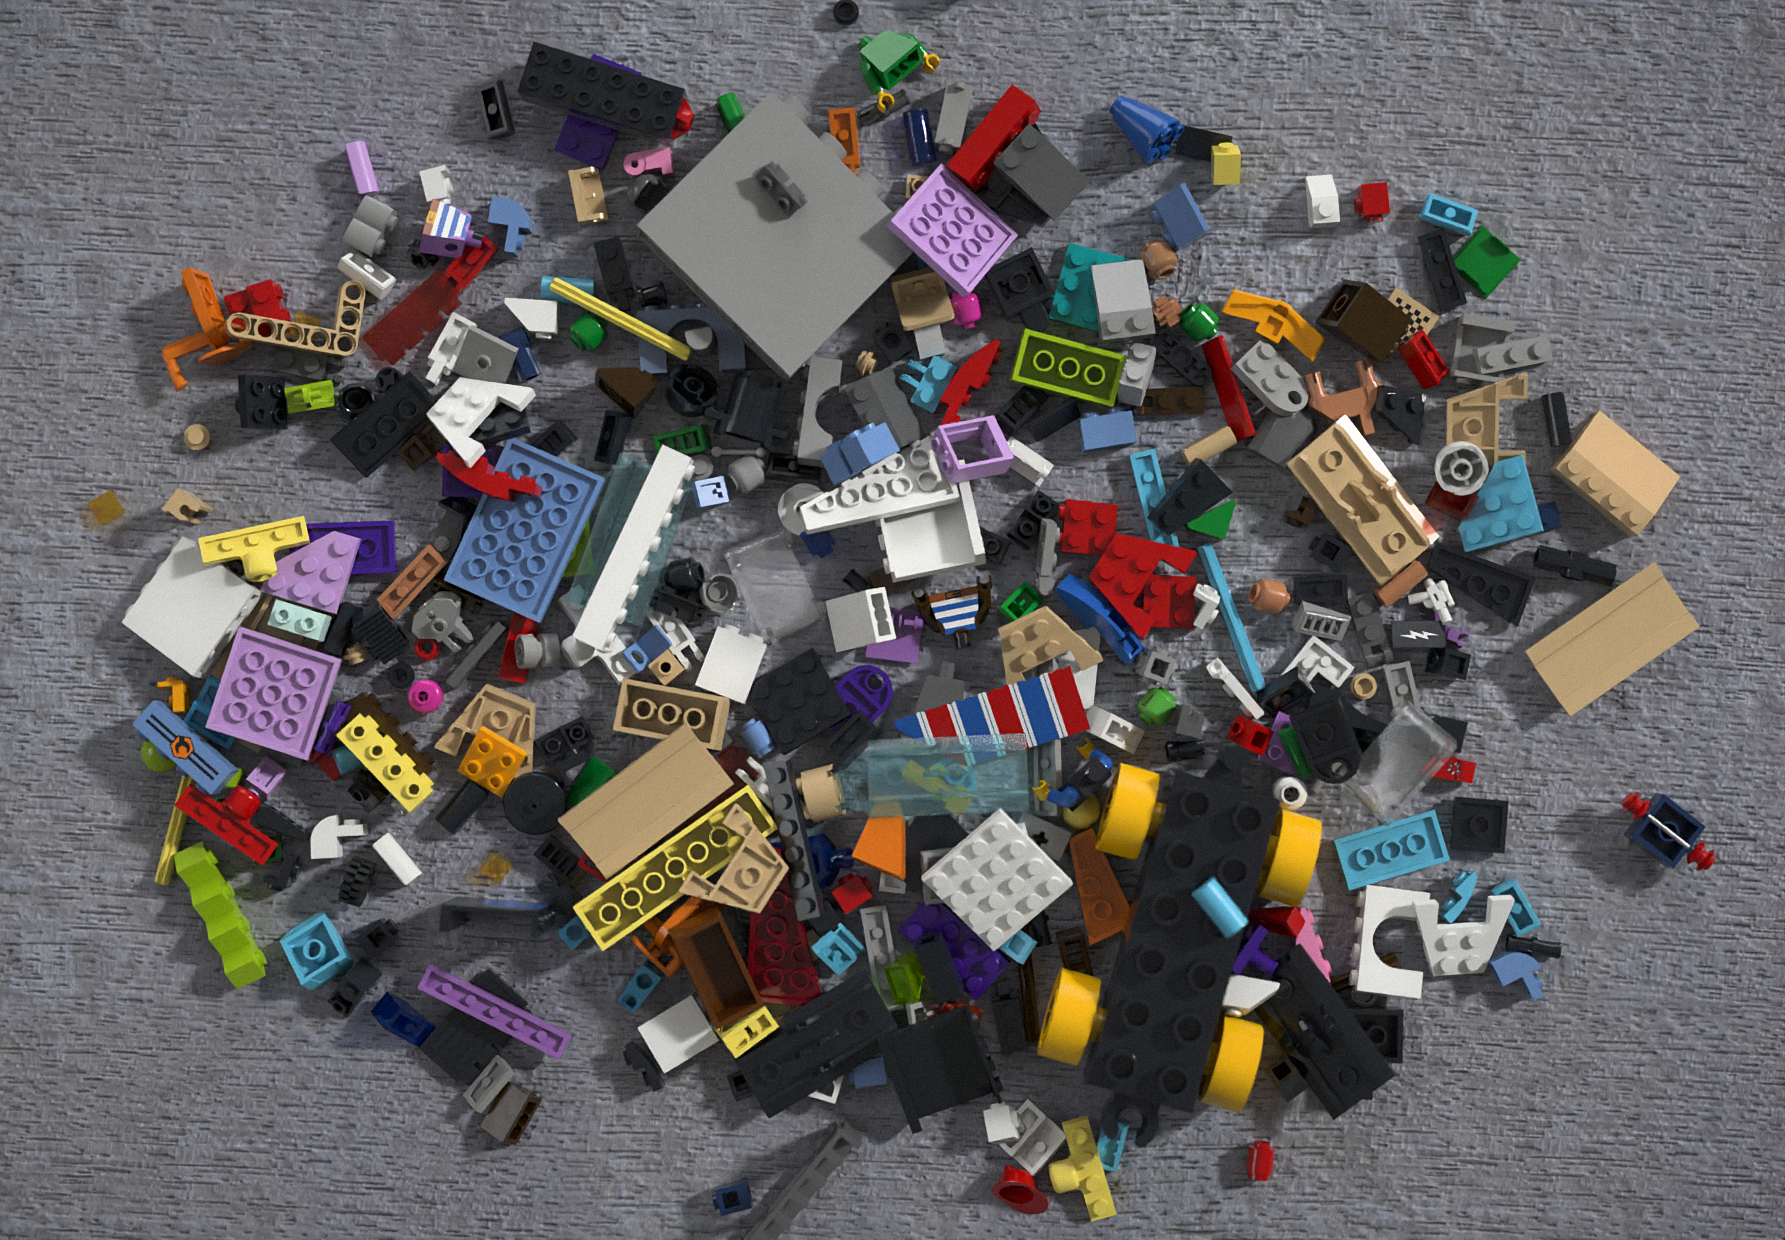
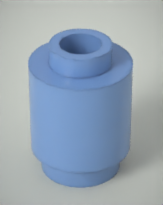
M753 718L741 726L744 730L740 734L753 754H757L759 758H762L777 747L762 719L757 722Z

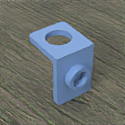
M655 625L636 643L624 650L621 655L633 670L639 673L671 647L672 642L659 626ZM632 652L638 654L641 657L642 664H639L633 660L631 656Z

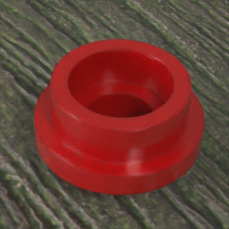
M417 638L414 643V652L420 659L432 660L440 652V642L436 639ZM426 642L432 645L430 652H425L423 649V645Z

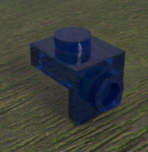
M828 530L806 535V531L800 533V537L813 558L819 556L822 559L834 551L832 546L836 545Z

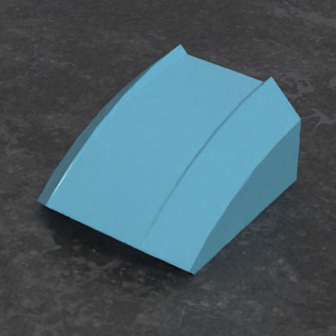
M325 912L312 915L290 929L280 940L300 984L309 990L323 987L337 976L350 970L354 964L349 950Z

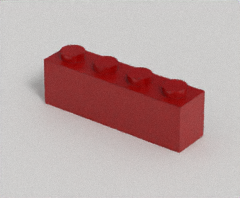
M1011 85L946 166L949 171L975 192L980 186L985 185L989 180L990 174L995 169L994 162L1028 124L1033 125L1037 121L1041 109L1035 99L1014 85Z

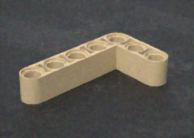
M350 280L339 288L332 329L245 313H235L226 320L224 324L225 331L230 337L336 357H346L353 354L358 345L365 288L356 280ZM348 286H352L357 290L358 297L356 300H351L346 296L345 290ZM344 312L353 315L354 323L352 326H347L342 322L341 316ZM233 319L243 321L245 325L243 332L237 333L232 330L231 321ZM260 324H267L271 328V335L264 338L259 335L258 326ZM291 328L297 332L298 338L296 342L286 340L284 336L286 329ZM313 333L323 336L324 343L322 347H316L312 344L311 336ZM340 338H345L349 341L350 348L347 352H343L338 348L337 342Z

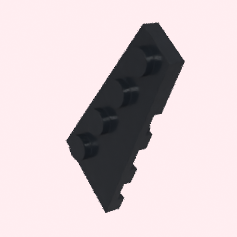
M1434 543L1426 566L1428 569L1513 626H1519L1535 577L1442 543Z

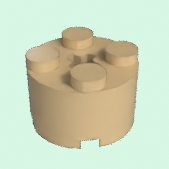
M833 764L801 772V777L796 779L799 794H804L806 804L802 805L806 820L812 819L816 823L846 815V809L841 810L840 804L845 803L839 776L838 774L833 775L831 772L832 769H835Z

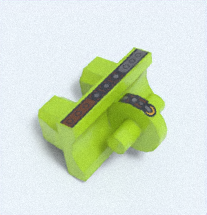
M332 380L284 388L288 414L290 415L336 407Z

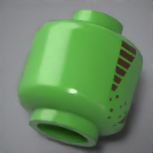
M1163 687L1149 689L1137 703V708L1141 713L1138 717L1148 726L1152 724L1157 726L1164 725L1176 711L1175 697Z

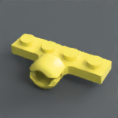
M304 516L198 538L204 566L236 559L241 560L246 578L253 582L265 581L277 574L275 552L310 544Z
M1087 1115L1062 1122L1070 1149V1156L1049 1164V1175L1055 1192L1061 1194L1075 1189L1081 1190L1091 1222L1117 1215Z

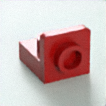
M334 743L332 750L339 747ZM314 748L312 749L311 753L313 755L309 760L312 763H316L333 781H337L342 775L338 770L332 753L326 755L325 752L321 753Z

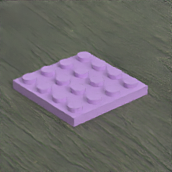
M942 164L938 166L886 225L964 298L973 290L1018 235Z
M239 626L205 728L309 760L342 659Z

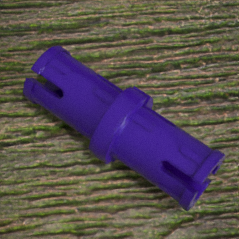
M336 700L328 720L322 724L324 729L316 746H314L315 750L330 755L337 739L336 735L343 729L342 726L352 706Z

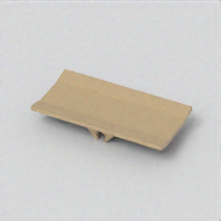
M1343 414L1332 426L1286 463V466L1348 546L1352 548V551L1379 586H1383L1395 577L1439 537L1346 414Z
M1654 561L1524 652L1559 704L1569 716H1572L1698 629L1700 625L1688 612Z
M685 723L561 816L558 822L570 833L604 877L608 879L734 783Z

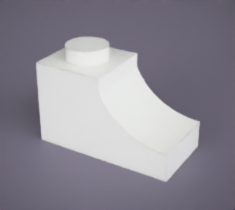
M1091 704L1086 714L1091 729L1086 731L1134 754L1145 731Z

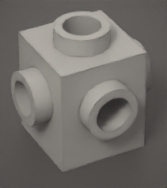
M1154 646L1153 650L1144 648L1143 653L1140 652L1135 662V667H1137L1135 672L1143 675L1142 681L1155 686L1157 681L1164 684L1168 683L1175 671L1176 662L1175 659L1168 657L1169 651Z

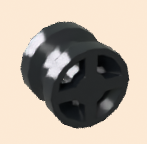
M385 367L377 373L376 384L382 392H385L403 374L395 368Z

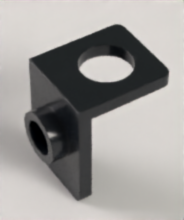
M447 497L438 501V506L460 517L457 539L462 541L465 527L472 519L477 506L463 497Z

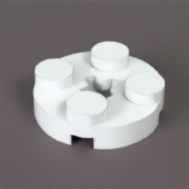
M806 483L797 484L789 488L781 496L778 504V515L783 526L795 535L810 536L815 534L806 535L797 507H801L803 502L808 503L824 493L817 486Z

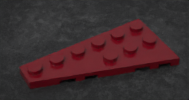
M773 847L785 862L781 847ZM786 872L761 912L750 911L748 972L763 1003L804 1006L823 993L802 920L798 921L789 878Z

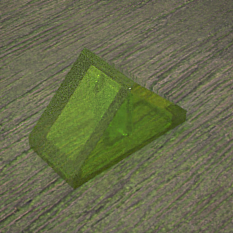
M904 953L883 968L894 1002L898 1005L919 1003L924 976L916 953Z

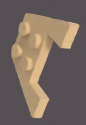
M1521 373L1447 399L1445 446L1457 441L1471 442L1481 449L1488 465L1493 467L1496 462L1519 455L1524 456L1526 463V452L1524 450L1498 451L1499 400L1528 398V374Z
M1047 606L998 628L1007 685H1014L1018 681H1026L1022 674L1023 672L1069 650L1082 671L1103 661L1100 652L1089 646L1084 638L1073 632L1069 625Z
M486 684L458 719L449 727L447 732L438 740L434 748L456 757L459 754L466 733L476 735L479 729L484 726L528 752L514 779L521 774L532 772L536 703Z
M735 803L723 824L743 836L745 841L716 885L691 871L679 892L760 913L789 867L742 808Z

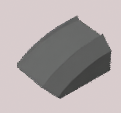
M1268 409L1245 450L1267 460L1290 476L1293 473L1286 466V463L1311 443L1318 429L1315 417L1303 409L1293 416H1281Z

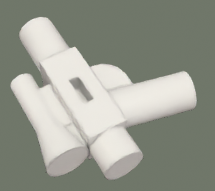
M1433 578L1427 579L1423 582L1427 591L1408 595L1410 605L1424 603L1428 609L1435 608L1443 625H1448L1453 621L1445 604L1447 603L1449 607L1455 606L1446 580L1435 584Z

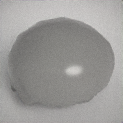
M723 573L708 576L700 588V597L703 605L709 611L718 614L734 610V606L740 598L737 582L731 576Z

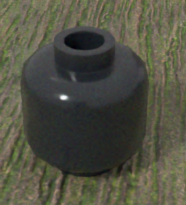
M691 557L670 562L667 571L664 572L666 586L675 589L677 594L696 591L705 580L702 564L696 562Z

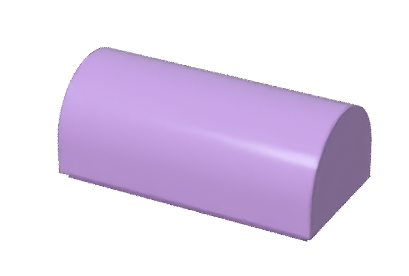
M356 141L345 144L346 146L344 147L359 198L363 200L365 195L370 197L378 195L380 192L366 143L364 141Z

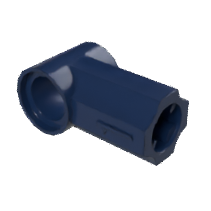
M523 326L499 336V339L519 348L513 368L521 383L541 375V371L531 351V342Z

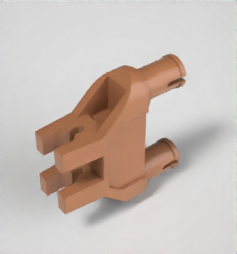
M1371 358L1354 363L1361 384L1357 389L1328 396L1324 391L1320 371L1304 375L1310 395L1307 405L1313 412L1330 422L1331 425L1343 414H1346L1349 419L1356 417L1360 434L1363 437L1375 433L1370 411L1376 402L1378 386H1381V383L1375 379Z

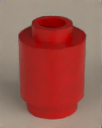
M1255 1140L1254 1144L1248 1145L1246 1171L1248 1172L1249 1179L1268 1181L1269 1175H1272L1275 1148L1270 1147V1142Z

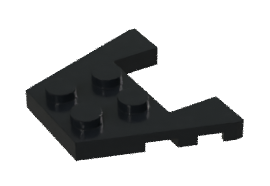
M1036 123L1031 125L1040 134H1042ZM988 183L980 186L976 192L971 190L990 209L1040 227H1044L1051 219L1012 185L1009 186L1004 194H1000Z

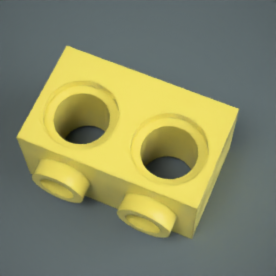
M762 1006L717 1030L714 1027V1030L728 1050L737 1058L779 1026L767 1008Z

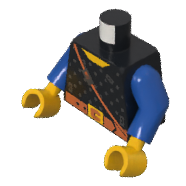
M1085 738L1084 740L1087 744L1083 747L1077 745L1076 748L1084 759L1090 760L1057 790H1050L1045 780H1040L1038 782L1040 787H1032V790L1039 801L1047 799L1054 804L1069 808L1073 812L1112 776L1110 772L1113 768L1112 760L1099 749H1096L1089 738Z

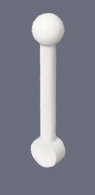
M715 446L711 451L715 457L728 454L757 455L762 458L766 455V450L761 447L757 450L721 449Z

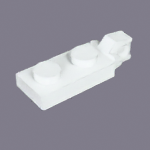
M455 312L451 314L428 356L429 361L427 365L431 369L426 379L429 382L438 385L444 374L449 376L451 371L454 370L468 328L471 325L477 327V324Z
M1218 657L1206 666L1212 678L1224 680L1225 684L1222 687L1231 698L1236 695L1240 699L1242 704L1239 707L1248 718L1254 716L1257 720L1264 714L1260 706Z

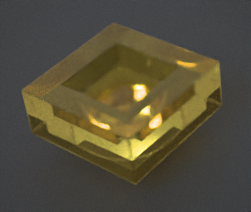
M109 490L88 503L101 526H105L126 514L114 490Z

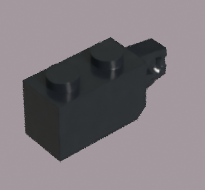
M617 236L594 242L605 290L610 297V301L617 300L619 310L622 312L631 311L628 297L634 296V286L621 239Z

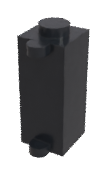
M929 931L923 937L916 939L914 951L937 1004L945 1002L946 1004H951L963 996L964 984L942 932L934 933V931Z

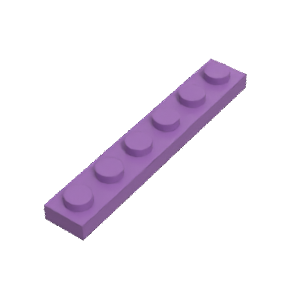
M429 964L418 986V989L557 1059L561 1058L572 1034L433 964Z

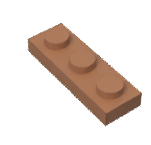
M430 544L427 545L377 600L390 617L395 620L449 562Z

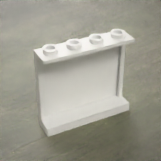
M964 459L958 460L960 465L965 464ZM969 480L956 483L960 495L959 502L875 520L876 527L881 526L883 533L878 535L881 551L886 550L888 557L883 559L885 573H891L893 583L986 564L985 550Z
M182 536L180 540L173 544L168 558L159 564L156 574L150 583H147L142 588L136 603L127 609L122 623L192 676L204 679L264 592L244 581L221 563L204 566L200 547L193 540Z

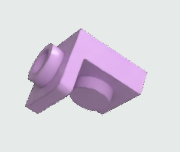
M265 756L247 777L245 788L257 796L259 800L262 799L267 802L270 799L271 792L287 774V770Z

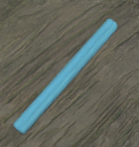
M1211 543L1201 545L1197 548L1211 587L1220 596L1218 606L1252 692L1264 689L1266 684Z

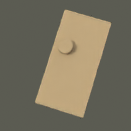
M623 678L613 730L664 740L686 723L705 748L721 751L731 699Z

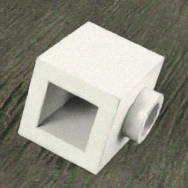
M1006 1102L992 1104L990 1105L991 1109L983 1111L990 1143L997 1145L1020 1140L1018 1127H1021V1118L1019 1112L1015 1111V1108L1009 1105L1006 1106Z

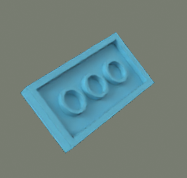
M1429 810L1332 839L1347 890L1349 891L1450 861L1435 810Z

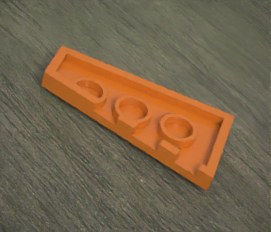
M1092 827L1070 837L1068 841L1089 945L1124 930L1130 911V906L1104 852L1095 849L1097 837Z

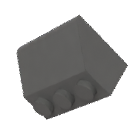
M891 367L869 375L844 388L862 427L874 423L875 426L886 423L900 451L917 440L920 441L926 438Z

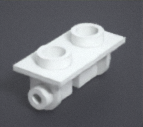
M1011 436L1007 441L1014 456L1010 467L1040 487L1054 465Z

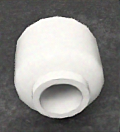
M1291 775L1282 776L1277 779L1271 790L1272 798L1281 800L1279 806L1289 811L1302 807L1308 795L1304 782Z

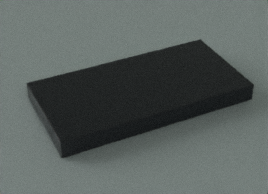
M409 370L331 437L330 440L356 469L367 478L391 458L407 441L431 423L426 413L438 401Z

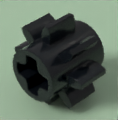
M422 236L419 240L414 237L408 244L409 250L406 252L409 255L410 262L414 266L423 269L428 264L433 267L439 260L438 255L418 252Z

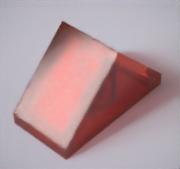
M1436 481L1425 503L1450 518L1463 522L1468 520L1479 496L1474 493L1462 496L1455 495V493L1442 489L1438 481Z

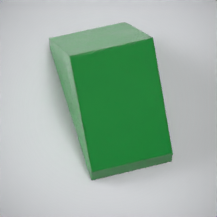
M1232 499L1184 526L1188 531L1222 541L1226 537L1236 503Z
M1025 581L997 611L1011 623L1031 613L1043 601V598Z

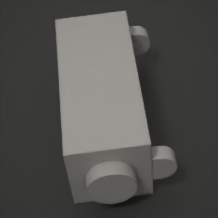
M947 81L934 142V148H938L940 153L954 155V152L961 148L973 86H968L962 82L954 83Z

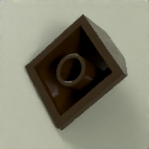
M637 367L599 368L595 372V385L624 412L632 415V419L639 414L656 390L654 377L648 371H640Z

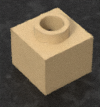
M667 649L648 665L664 686H667L686 670L670 649ZM665 662L671 665V669L667 673L661 669L662 664Z

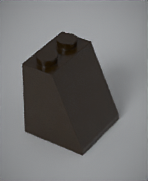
M1344 279L1315 323L1361 354L1371 358V360L1383 362L1391 356L1394 351V345L1399 338L1403 337L1408 331V325L1412 318L1368 283Z

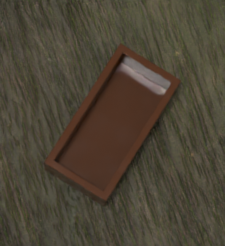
M716 906L667 929L706 1013L716 1030L764 1006L729 929Z

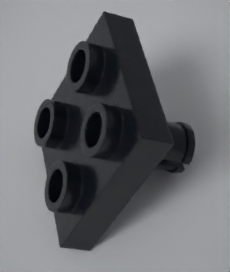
M248 374L238 375L239 398L236 399L234 406L236 412L240 414L241 428L287 430L285 378Z

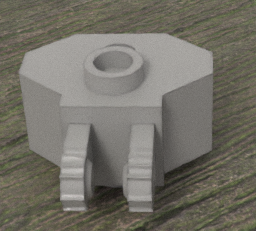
M437 592L419 607V611L414 615L412 632L419 639L443 641L454 653L461 650V645L452 634L453 631L466 643H470L473 640L472 633L462 623L464 618L460 613L463 599L456 592Z

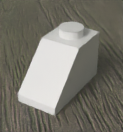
M1332 175L1306 176L1305 185L1309 229L1336 227L1340 222L1338 194Z
M505 298L504 303L532 334H536L535 338L550 340L551 335L558 336L560 304L558 301Z
M1231 974L1221 1011H1225V1015L1231 1017L1246 1015L1275 995L1280 983Z

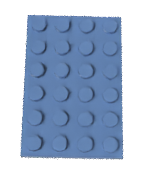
M511 438L507 440L493 475L495 471H501L510 474V478L519 480L520 476L536 479L535 483L542 487L541 497L515 493L513 503L483 493L444 580L541 623L606 479L522 441Z

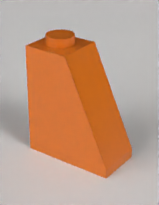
M887 798L886 801L877 799L852 857L861 864L904 881L906 877V814L900 808L901 804L890 798Z

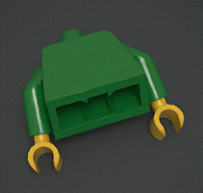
M885 30L874 39L865 36L859 42L862 59L860 68L863 79L872 94L878 96L877 106L882 113L886 111L882 101H888L892 108L894 105L893 96L884 93L883 89L889 91L923 61L922 69L928 75L934 72L933 66L929 63L933 64L936 68L940 64L939 57L935 54L928 55L926 53L928 50L912 34H896Z

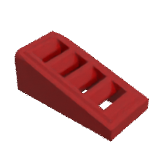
M1291 906L1250 908L1247 917L1254 929L1261 925L1268 932L1294 938L1298 937L1305 924V919L1297 907Z

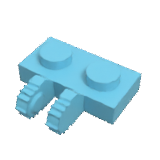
M935 355L928 368L908 359L906 365L909 368L924 374L920 383L907 374H901L899 377L904 383L916 388L910 403L934 414L957 366Z

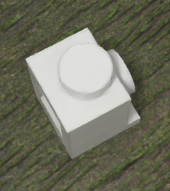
M442 165L419 171L426 200L430 206L433 199L451 205L450 193H454L450 178H445V176L450 175L449 169Z

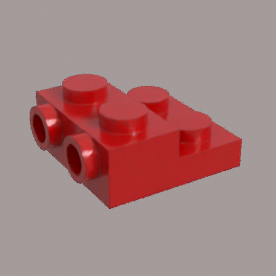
M272 279L247 286L245 290L223 296L229 316L235 313H245L292 322L288 309H284L281 299H284L281 285L276 284ZM233 319L231 321L232 323L240 324L245 328V325L242 320ZM260 324L258 326V333L262 337L267 338L271 335V328L267 324ZM290 328L286 329L285 333L291 332Z
M1066 499L1065 505L1060 504L1059 520H1063V528L1060 531L1059 542L1056 543V546H1061L1060 552L1102 556L1115 536L1118 505Z
M1151 575L1140 593L1142 595V606H1137V608L1156 618L1152 628L1194 629L1195 596L1193 593L1196 587V577Z

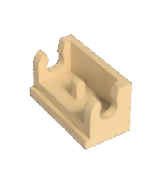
M587 167L569 170L574 204L580 226L609 221L599 169Z
M179 488L162 508L164 512L173 514L179 520H189L194 524H200V521L192 515L194 511L198 512L201 510V512L210 515L214 510L192 492Z

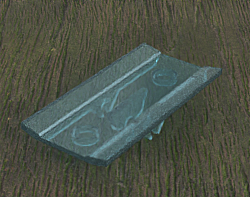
M620 452L566 601L586 608L653 464ZM691 478L689 481L685 480L681 489L684 490L683 496L679 504H674L670 511L673 516L669 526L662 528L659 534L661 538L660 545L656 552L651 551L647 560L650 562V566L645 576L640 575L636 583L639 589L633 600L629 599L625 609L628 612L624 622L639 627L643 625L692 489L691 483L694 482V478Z
M1026 733L868 740L870 818L995 813L999 808L1004 812L1029 811Z

